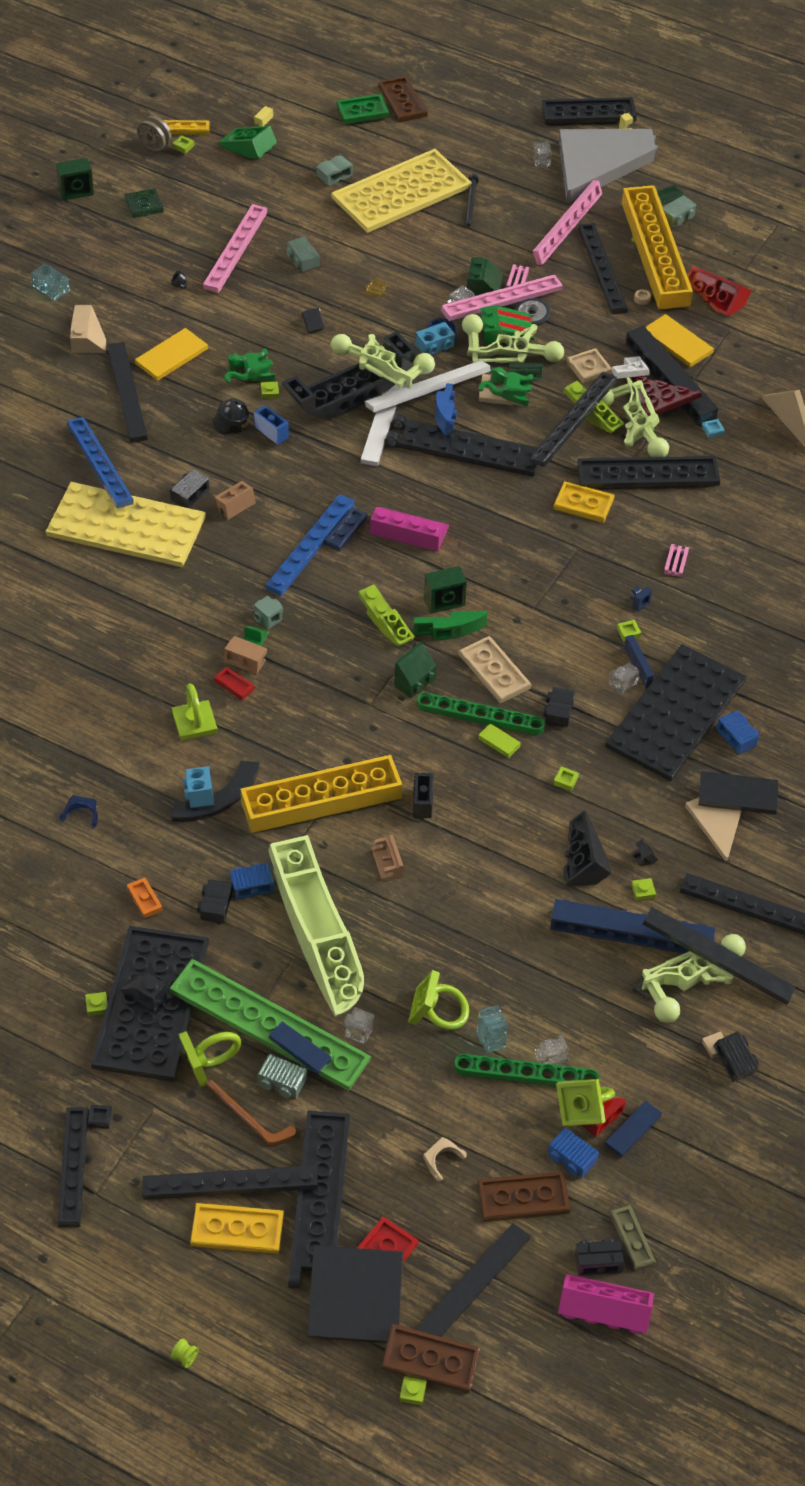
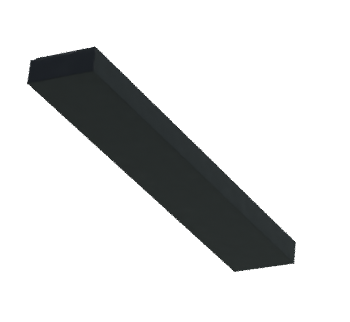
M66 1107L58 1227H81L88 1107Z

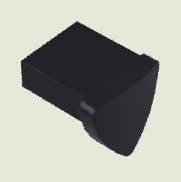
M320 308L309 309L301 313L307 333L325 328Z

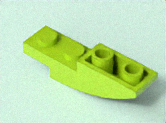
M575 381L567 386L563 392L575 405L587 390L578 381ZM602 400L586 418L594 426L609 433L624 425L623 421Z
M375 585L359 591L358 596L368 609V616L389 640L397 646H401L415 638L396 609L392 610Z

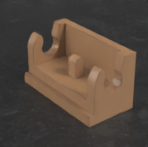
M243 481L214 497L219 513L224 511V516L228 520L256 504L253 488Z
M234 636L224 648V662L258 674L266 661L263 657L267 653V648Z
M393 834L374 840L376 846L371 847V851L381 881L402 878L403 863Z

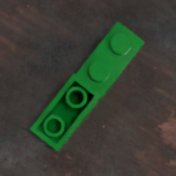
M451 611L450 617L414 618V635H432L433 641L462 637L487 626L488 612Z

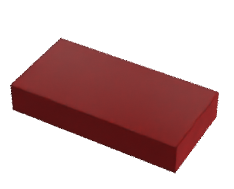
M225 667L214 677L215 683L242 701L255 690V685L228 667Z

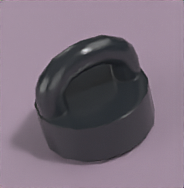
M181 271L174 273L171 278V285L176 288L185 289L187 287L185 273Z

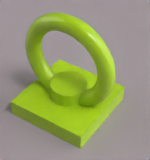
M191 683L187 684V704L172 707V714L180 741L217 734L218 728L209 700L199 702L194 685Z
M432 970L416 988L408 1023L416 1025L426 1014L433 1024L442 1029H458L468 1020L469 1004L465 996L457 988L447 984L437 985L440 973ZM438 993H449L458 1000L461 1006V1015L456 1021H444L434 1013L433 1008L436 1005Z
M187 1031L179 1034L186 1056L201 1088L205 1087L208 1083L202 1066H216L228 1061L239 1051L241 1046L240 1037L232 1032L214 1034L203 1040L195 1049ZM228 1040L233 1042L232 1046L223 1054L213 1058L205 1057L204 1051L209 1046L220 1041Z
M599 1079L556 1083L563 1126L600 1124L605 1122L603 1102L615 1096V1091L612 1088L600 1087Z

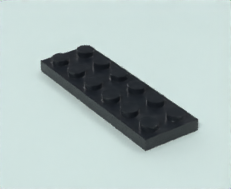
M633 97L542 100L545 124L620 122V116L626 113L633 117V121L637 120Z

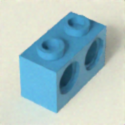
M443 322L416 332L415 345L421 353L432 355L454 347L455 334Z
M209 766L186 769L187 777L183 778L185 800L190 801V807L214 805Z

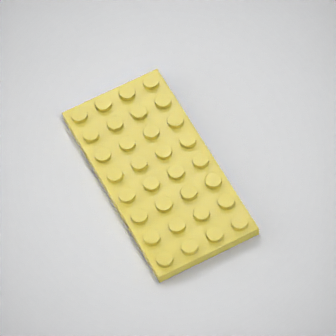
M433 149L332 192L331 198L368 233L469 189L472 182L436 149Z
M70 482L46 530V536L183 567L205 520L206 513L132 496L133 505L116 508L105 489Z

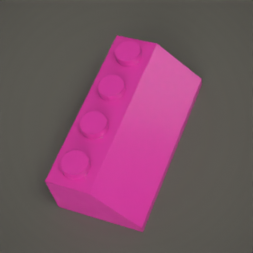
M376 507L370 519V534L437 552L449 528V524L383 507Z
M566 1274L558 1314H562L563 1317L568 1319H585V1322L590 1324H597L598 1322L607 1324L608 1327L613 1329L626 1328L635 1334L647 1333L654 1293Z

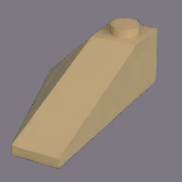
M75 305L70 334L72 353H106V338L92 305Z

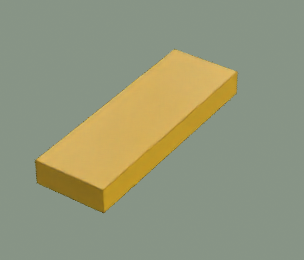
M163 120L170 128L171 135H209V121Z

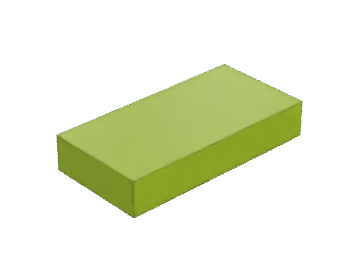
M489 724L478 737L479 740L507 758L521 744L492 724Z

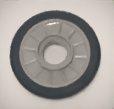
M530 298L523 300L514 309L525 313L531 310L536 311L535 314H530L532 324L537 326L546 322L550 317L549 306L540 299Z

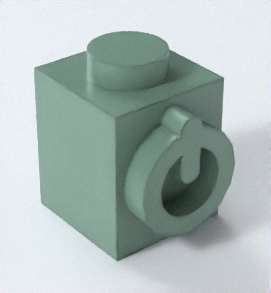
M266 596L254 604L253 615L257 622L270 629L282 621L283 607L278 600H272L269 596Z

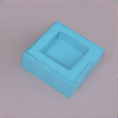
M719 419L702 422V428L708 438L724 435L725 430Z

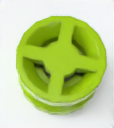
M182 1338L173 1348L170 1357L174 1361L179 1360L182 1366L188 1368L195 1360L199 1348L194 1345H188V1342Z

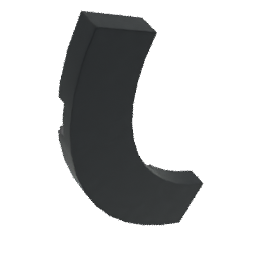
M240 760L238 770L231 781L224 788L213 794L214 805L191 808L190 801L174 802L172 821H194L197 818L211 817L229 809L241 800V789L253 785L258 775L260 763Z

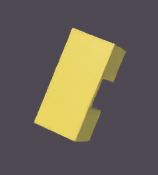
M265 106L254 116V124L264 126L273 117V109Z
M629 113L620 116L619 129H627L628 125L633 124V117Z

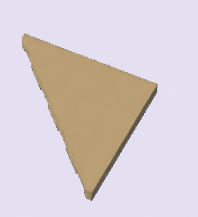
M800 390L762 396L767 405L805 447V406Z
M699 798L687 802L685 805L686 809L723 859L727 861L741 810L699 806Z

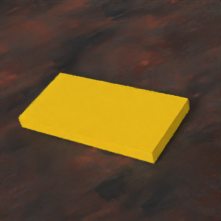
M666 314L645 327L661 343L666 351L690 368L713 353V347Z
M185 328L136 358L135 364L158 381L206 351L208 344Z
M196 1203L190 1245L193 1247L279 1254L284 1211Z

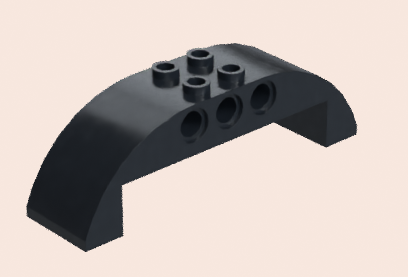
M396 331L383 337V346L385 350L396 354V365L407 372L416 356V350ZM359 363L308 386L297 376L282 382L284 389L309 415L318 418H330L346 413L365 404L367 400L381 396L396 385L367 369H360Z

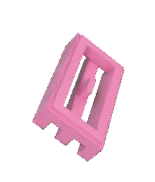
M513 264L506 288L511 287L515 272H517L513 286L518 285L521 273H524L521 284L525 283L529 267L523 269V266H519L517 268Z
M671 544L664 574L682 577L688 555V547L682 549V546L678 545V548H676L674 544ZM673 552H675L676 557L674 560L672 571H670L669 567L671 559L673 556ZM683 554L680 570L676 572L679 556Z

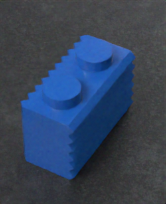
M264 405L253 413L255 419L254 427L273 442L279 445L289 438V421L281 418L270 407Z
M738 710L718 719L716 729L739 755L757 746L758 731L750 726L746 717L741 715Z
M258 863L254 866L238 867L230 870V883H233L235 900L274 892V880L269 863Z
M564 1128L548 1147V1154L553 1162H560L571 1175H578L580 1178H583L598 1160V1150L592 1148L591 1145L585 1143L584 1140L578 1138L577 1135L571 1133L567 1128Z

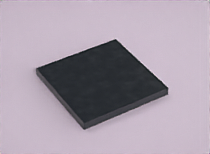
M314 1245L307 1337L387 1343L391 1325H399L403 1251Z

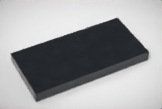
M701 771L699 806L776 815L778 780Z

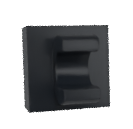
M641 839L636 843L639 849L634 850L632 856L637 858L641 855V859L637 861L640 866L644 865L647 860L651 864L658 861V858L645 841Z

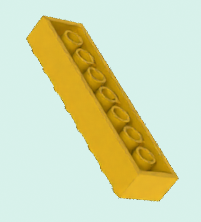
M391 755L241 789V804L251 833L402 799V782Z

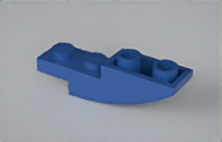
M446 383L444 392L437 391L435 405L436 422L440 430L447 436L450 429H454L457 417V410H454L455 403H453L456 391H453V384Z

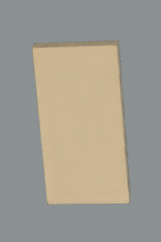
M490 636L459 650V656L499 703H503L531 689L532 684Z

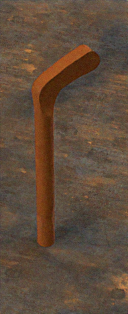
M213 1080L206 1084L267 1145H277L295 1137L296 1129L293 1126H289L276 1134L269 1133Z

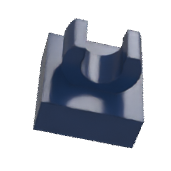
M636 586L631 590L634 594L630 598L634 601L633 608L636 611H640L651 603L652 590L646 587L641 590Z

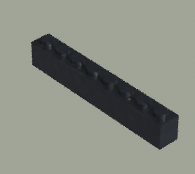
M645 326L627 332L625 345L636 357H641L656 380L666 382L672 386L678 385L689 388L692 391L698 390L701 392V398L680 406L698 427H702V422L717 419V405L708 398V395L699 388L698 384L690 378L689 374L681 368L679 363L672 358L670 353L663 348L661 343L654 338Z

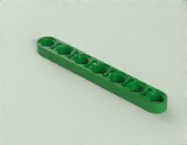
M421 693L417 697V707L423 712L484 725L492 724L498 728L531 735H540L544 731L545 722L538 716L431 693ZM422 700H429L430 703L427 704V705H424V704L421 703V701H422ZM447 704L449 707L443 709L440 708L439 705ZM463 707L467 709V711L462 713L459 712L457 709ZM482 711L485 713V715L481 717L477 716L475 713ZM500 715L504 717V719L496 720L494 717ZM515 719H519L522 721V723L514 724L512 721ZM537 723L541 725V727L533 728L531 724Z
M469 1054L458 1055L454 1063L456 1073L462 1076L556 1087L558 1082L566 1081L563 1078L564 1074H572L574 1076L572 1081L584 1080L587 1076L600 1079L598 1072L593 1069ZM466 1061L470 1066L463 1069L458 1066V1063ZM481 1064H488L491 1068L488 1071H482L479 1066ZM508 1066L512 1071L505 1074L500 1071V1068ZM523 1069H530L532 1074L524 1076L521 1071ZM550 1071L553 1077L550 1079L544 1078L542 1073Z

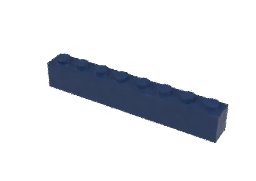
M555 899L550 930L682 954L689 952V950L642 925L647 914L593 906L587 903H576L565 899ZM679 921L714 941L716 927Z

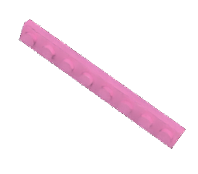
M593 180L533 250L537 265L544 264L602 195L599 180Z
M254 204L251 205L205 280L203 289L216 293L220 292L265 218L267 208Z
M555 275L448 303L442 305L441 311L448 321L470 314L480 313V307H502L562 290L563 285Z

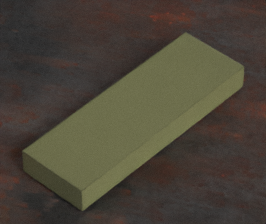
M629 1205L610 1211V1216L634 1271L654 1266L656 1264L655 1258L632 1206Z

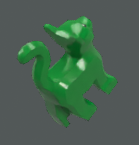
M262 349L261 353L230 354L227 359L229 369L224 375L225 382L230 383V378L254 382L275 380V372L270 373V367L274 363L271 359H266L268 355L267 349ZM240 368H243L245 374H240L235 371L239 370Z
M500 367L491 368L490 380L481 382L478 385V389L481 392L484 388H487L494 395L528 407L529 399L525 398L526 392H531L533 374L523 376L515 372H506ZM495 384H503V387L500 389L494 386Z

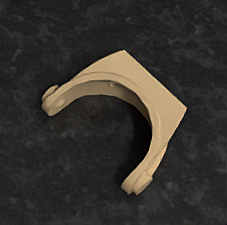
M444 1137L423 1155L430 1173L437 1182L443 1180L435 1165V1158L439 1152L450 1151L461 1159L467 1157V1153L463 1149L461 1150Z

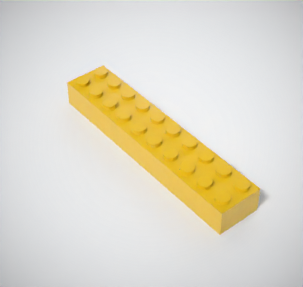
M655 186L623 188L622 206L658 309L691 306L693 290Z

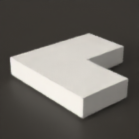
M640 356L624 358V365L613 366L612 373L614 376H617V379L649 375V368Z

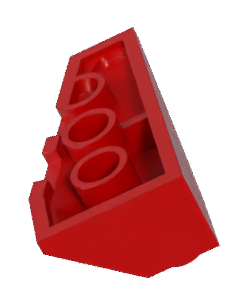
M693 265L687 275L691 287L716 312L728 317L745 306L752 292L740 284Z

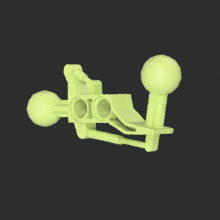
M470 314L462 321V328L468 334L469 339L467 356L472 357L473 363L481 360L483 362L517 363L521 365L525 361L527 353L543 355L547 361L553 363L558 362L564 356V348L559 342L551 341L546 345L529 343L530 338L537 331L536 324H532L530 328L524 329L521 332L516 331L514 336L498 334L497 340L487 347H479L478 333L483 328L482 319L478 315ZM500 343H506L508 346L501 347ZM522 345L524 349L520 350L516 346ZM495 355H505V356L517 357V358L478 359V357H479V358H489V357H492V356H495Z
M345 334L334 336L330 343L331 349L335 354L345 355L351 353L360 357V369H367L380 377H384L397 384L398 388L404 386L411 389L414 378L419 374L426 375L431 373L435 367L434 358L430 354L421 353L414 359V366L407 372L396 365V354L385 350L384 346H379L374 334L369 335L368 343L364 348L352 344L350 338Z
M627 377V384L610 389L602 401L609 407L613 404L615 398L631 393L629 402L623 406L626 417L630 421L625 425L627 430L626 438L624 439L626 447L631 448L635 441L645 437L649 443L647 447L648 454L651 457H665L669 452V444L665 439L657 437L653 432L654 427L659 423V418L645 392L643 382L640 380L633 383ZM638 388L641 389L645 398V403L651 414L649 417L641 406Z
M729 934L721 940L720 945L739 956L745 953V941L739 935ZM689 951L654 968L644 969L642 973L644 977L642 991L649 990L655 1000L654 1012L656 1018L664 1023H672L680 1015L679 1003L673 998L666 997L660 985H675L685 991L700 981L706 985L710 984V981L731 984L733 975ZM688 959L687 961L683 962V963L680 964L679 966L669 967V966H672V965H674V964H676V963H679V962H681V961H684V960Z

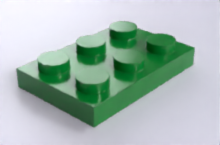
M381 94L336 101V106L344 124L389 118V111Z

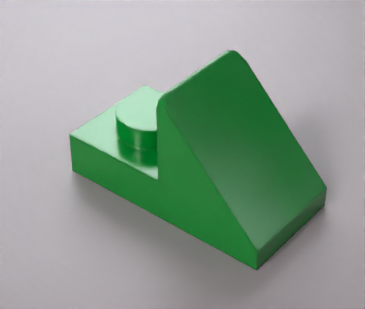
M245 626L243 639L262 646L269 631L254 626Z

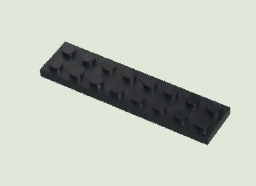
M716 456L577 459L580 486L587 488L720 486Z

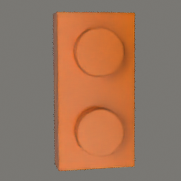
M145 877L127 884V890L144 919L163 911L161 903Z

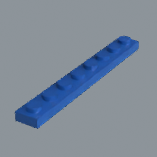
M85 418L68 420L67 426L115 507L121 508L133 505V497Z
M341 494L337 496L267 582L266 590L279 596L285 593L322 547L324 540L351 508L355 506L354 500Z

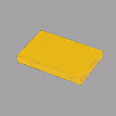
M564 481L553 509L604 523L615 495Z

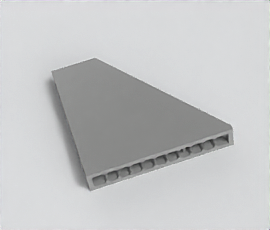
M560 129L559 149L567 202L576 200L593 180H599L600 187L653 162L655 155L658 154L656 135H653V130Z

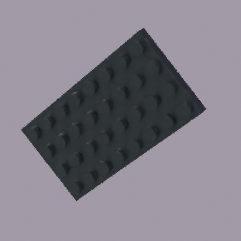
M681 644L606 741L605 747L672 781L746 682L747 676Z
M129 926L92 1058L91 1069L175 1081L183 1049L179 1034L188 1029L193 1005L171 994L170 987L192 959L204 965L209 946L208 937ZM150 974L166 984L167 998L155 1012L121 992V989L133 975Z

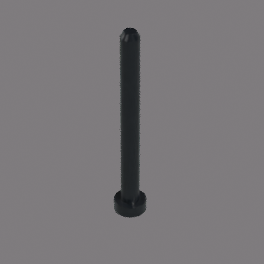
M476 174L468 176V180L472 184L469 186L465 223L467 227L472 225L476 184L479 182V177Z

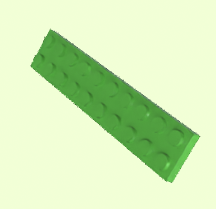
M194 959L189 962L170 987L171 994L309 1069L269 1039V1034L283 1021L331 1056V1061L318 1075L347 1091H350L370 1061V1055Z

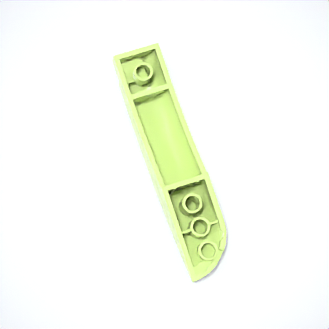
M308 835L272 843L269 846L268 852L274 867L273 873L298 942L334 1016L344 1014L357 1003L364 986L363 970L350 933L346 930L332 901Z

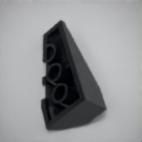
M584 810L572 819L569 825L568 841H570L569 850H566L565 856L568 857V862L564 865L563 870L568 886L597 885L611 874L609 860L590 817Z

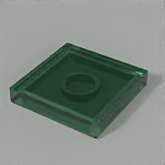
M156 188L124 194L132 218L164 212Z

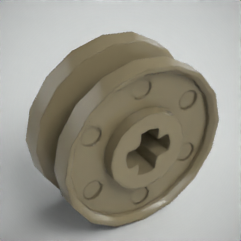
M148 116L137 127L139 140L151 151H160L171 141L170 128L165 121L157 116Z

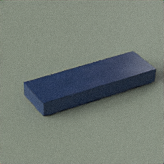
M352 507L324 540V545L340 552L367 520L368 514Z
M626 636L625 650L645 689H647L653 682L654 674L634 636Z
M283 1021L269 1034V1039L317 1075L331 1061V1056Z
M645 1100L605 1142V1146L622 1158L661 1118L662 1112Z

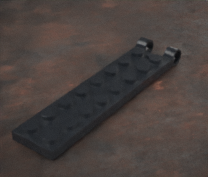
M395 414L391 421L393 428L404 430L402 437L394 431H389L384 440L385 444L389 447L403 448L531 477L535 476L538 466L529 461V457L538 447L450 429L447 436L444 435L437 425L409 420L402 414Z
M307 1110L301 1166L317 1165L318 1189L298 1190L288 1288L300 1289L301 1270L312 1271V1263L310 1262L313 1260L314 1245L333 1247L338 1245L350 1114Z

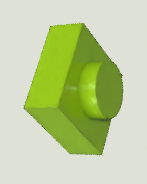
M181 135L172 143L173 149L186 154L194 147V141Z
M261 382L262 399L279 398L278 382Z
M635 620L618 623L617 630L623 642L626 641V636L633 635L635 639L641 638V631Z
M561 767L554 779L553 785L572 791L579 773Z
M651 878L632 881L631 886L636 901L656 898Z
M106 992L86 994L88 1016L105 1014L107 1008Z
M404 1376L400 1401L422 1406L427 1381Z

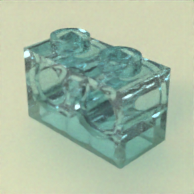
M46 263L31 272L32 286L54 300L70 291L68 277Z
M498 1005L485 1007L478 1014L477 1036L486 1053L506 1047L508 1023Z

